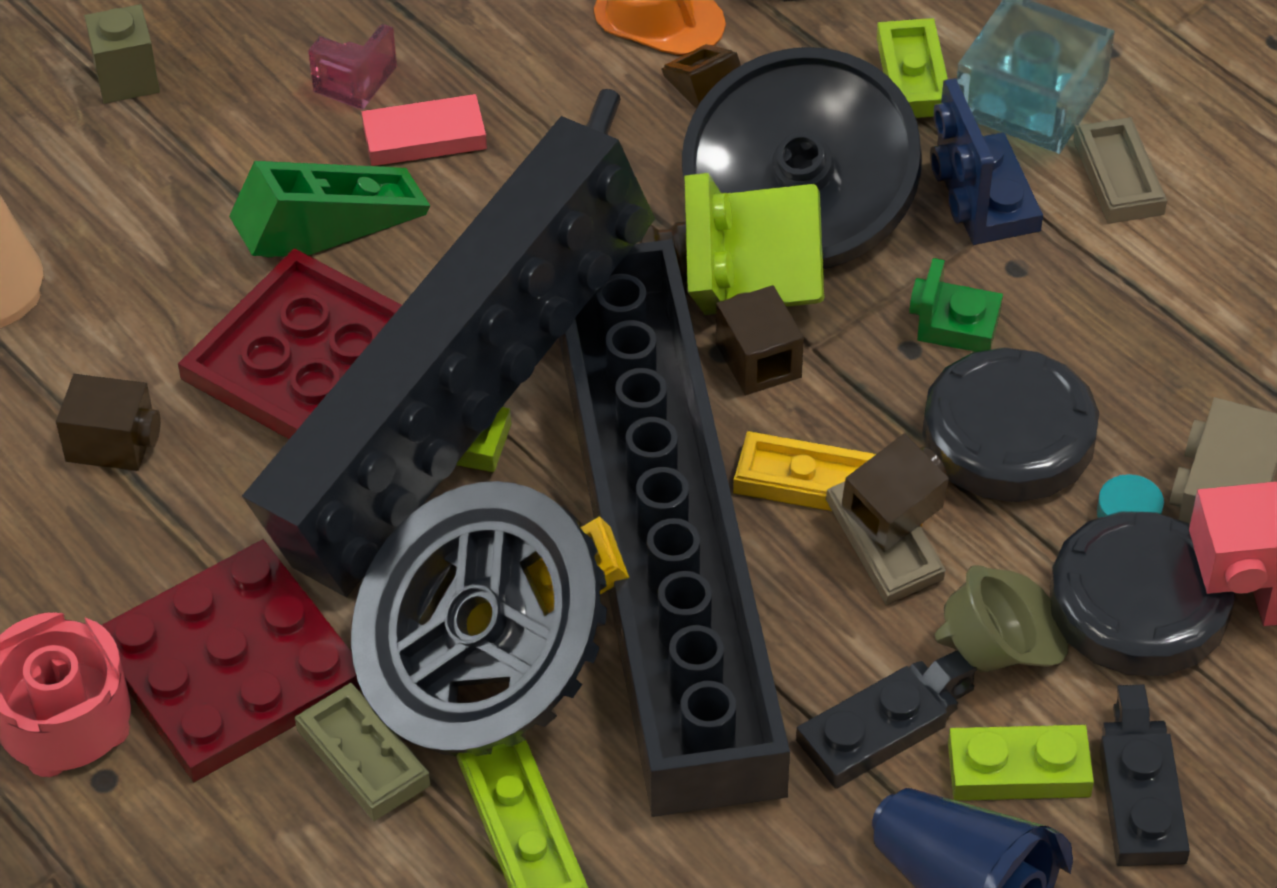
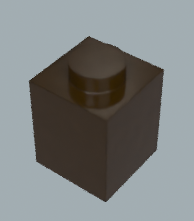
M774 285L749 293H740L730 299L716 303V345L745 396L802 378L804 336Z
M73 373L56 420L65 462L139 471L146 448L155 447L158 441L161 426L159 410L152 409L147 383Z
M904 433L845 478L841 507L886 552L943 508L949 478L939 457L927 447L919 448Z

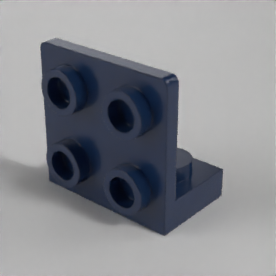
M957 79L943 80L941 103L934 106V122L938 133L937 146H932L930 149V162L935 179L938 182L945 181L949 190V206L954 221L957 224H964L973 245L1040 232L1043 213L1005 133L983 136Z

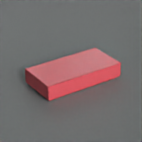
M476 94L361 111L371 166L487 149L486 133Z

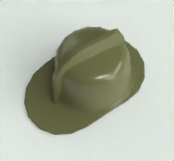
M981 565L971 566L966 573V582L950 595L944 605L945 623L934 634L938 644L958 650L962 657L971 666L977 667V670L980 672L997 671L1018 664L1044 667L1060 664L1068 654V643L1052 617L1050 597L1027 576L1014 571L986 568Z

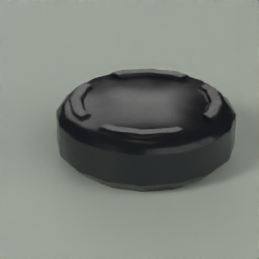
M1002 347L972 352L944 368L928 389L922 436L926 447L932 450L942 461L947 477L953 484L982 498L1022 502L1050 497L1079 479L1093 459L1099 410L1090 387L1068 365L1037 351Z
M1118 511L1088 521L1063 542L1052 567L1049 586L1051 614L1067 643L1094 664L1126 675L1166 676L1195 666L1220 645L1230 621L1235 602V592L1207 594L1190 536L1189 523L1157 512Z

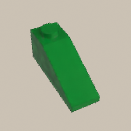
M254 161L229 217L252 256L267 258L275 256L286 257L294 248L309 256L427 214L430 204L407 168Z

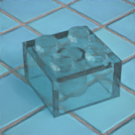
M1002 0L958 63L957 81L976 122L1060 154L1074 133L1075 126L1080 124L1108 80L1115 31L1032 0Z

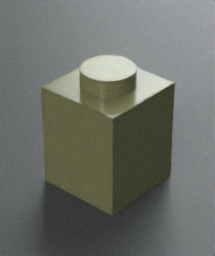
M142 5L115 8L84 15L103 104L160 93L152 44Z

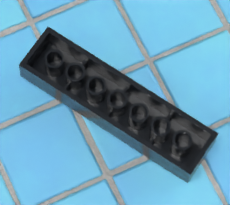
M561 116L242 495L243 499L292 568L347 598L362 578L365 577L375 555L386 539L399 524L420 508L442 480L453 472L459 459L482 431L492 424L499 410L521 383L525 382L532 375L535 366L557 339L568 331L574 318L597 290L607 283L611 273L632 247L643 239L648 228L654 222L655 217L619 139Z

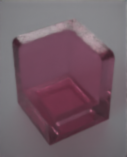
M381 24L364 46L353 42L341 44L319 36L308 50L313 92L362 110L397 67L394 29L385 24Z

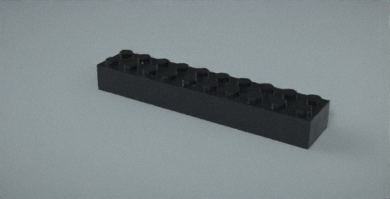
M673 240L638 243L632 247L614 269L607 283L597 290L574 318L568 331L559 337L593 517L596 519L600 516L611 527L629 575L628 579L614 581V587L608 590L651 817L788 798L790 749Z

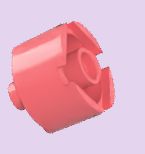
M48 612L23 619L0 635V743L14 759L27 765L35 775L53 777L64 770L75 769L92 763L109 752L113 747L125 741L130 730V697L117 645L113 637L102 625L88 618H85V623L65 620L63 613Z

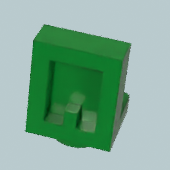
M933 258L927 279L916 278L911 295L909 314L919 315L917 341L973 352L990 350L1001 313L1003 293L943 282L945 260Z

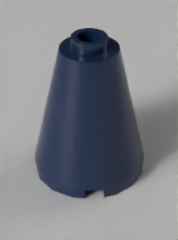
M905 788L896 794L887 796L878 805L872 819L873 838L876 848L916 888H1054L1060 869L1071 874L1073 865L1071 843L1061 832L1054 828L924 791Z

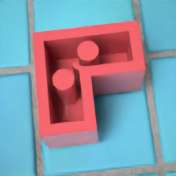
M1277 482L1197 489L1189 532L1207 594L1231 591L1240 594L1253 592L1263 626L1277 625Z

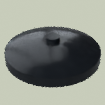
M816 47L789 48L774 51L750 60L727 74L707 93L697 107L687 128L682 151L684 184L685 175L709 173L721 193H736L808 184L816 185L820 191L823 269L832 268L858 258L882 242L898 226L910 208L919 186L922 170V147L917 121L908 100L899 87L885 73L861 58L833 49Z

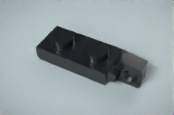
M958 650L935 660L929 668L923 661L913 663L910 667L905 666L796 727V741L833 787L840 788L945 728L946 718L958 709L957 699L974 690L973 681L977 667L971 666Z
M1145 684L1117 685V702L1113 705L1115 722H1103V736L1099 750L1116 865L1187 864L1190 848L1171 735L1167 734L1165 720L1150 721V709Z

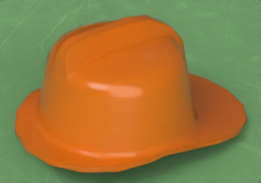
M597 0L594 7L596 22L605 32L633 40L661 52L675 55H685L705 44L715 46L722 39L726 27L723 11L714 0Z

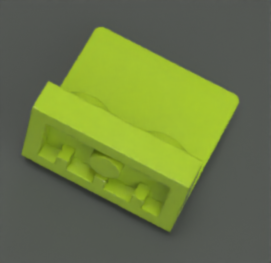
M709 173L684 176L688 293L704 315L716 314L717 302L730 299L740 293H749L772 285L776 288L786 307L817 304L824 300L820 191L816 185L808 184L736 193H721Z

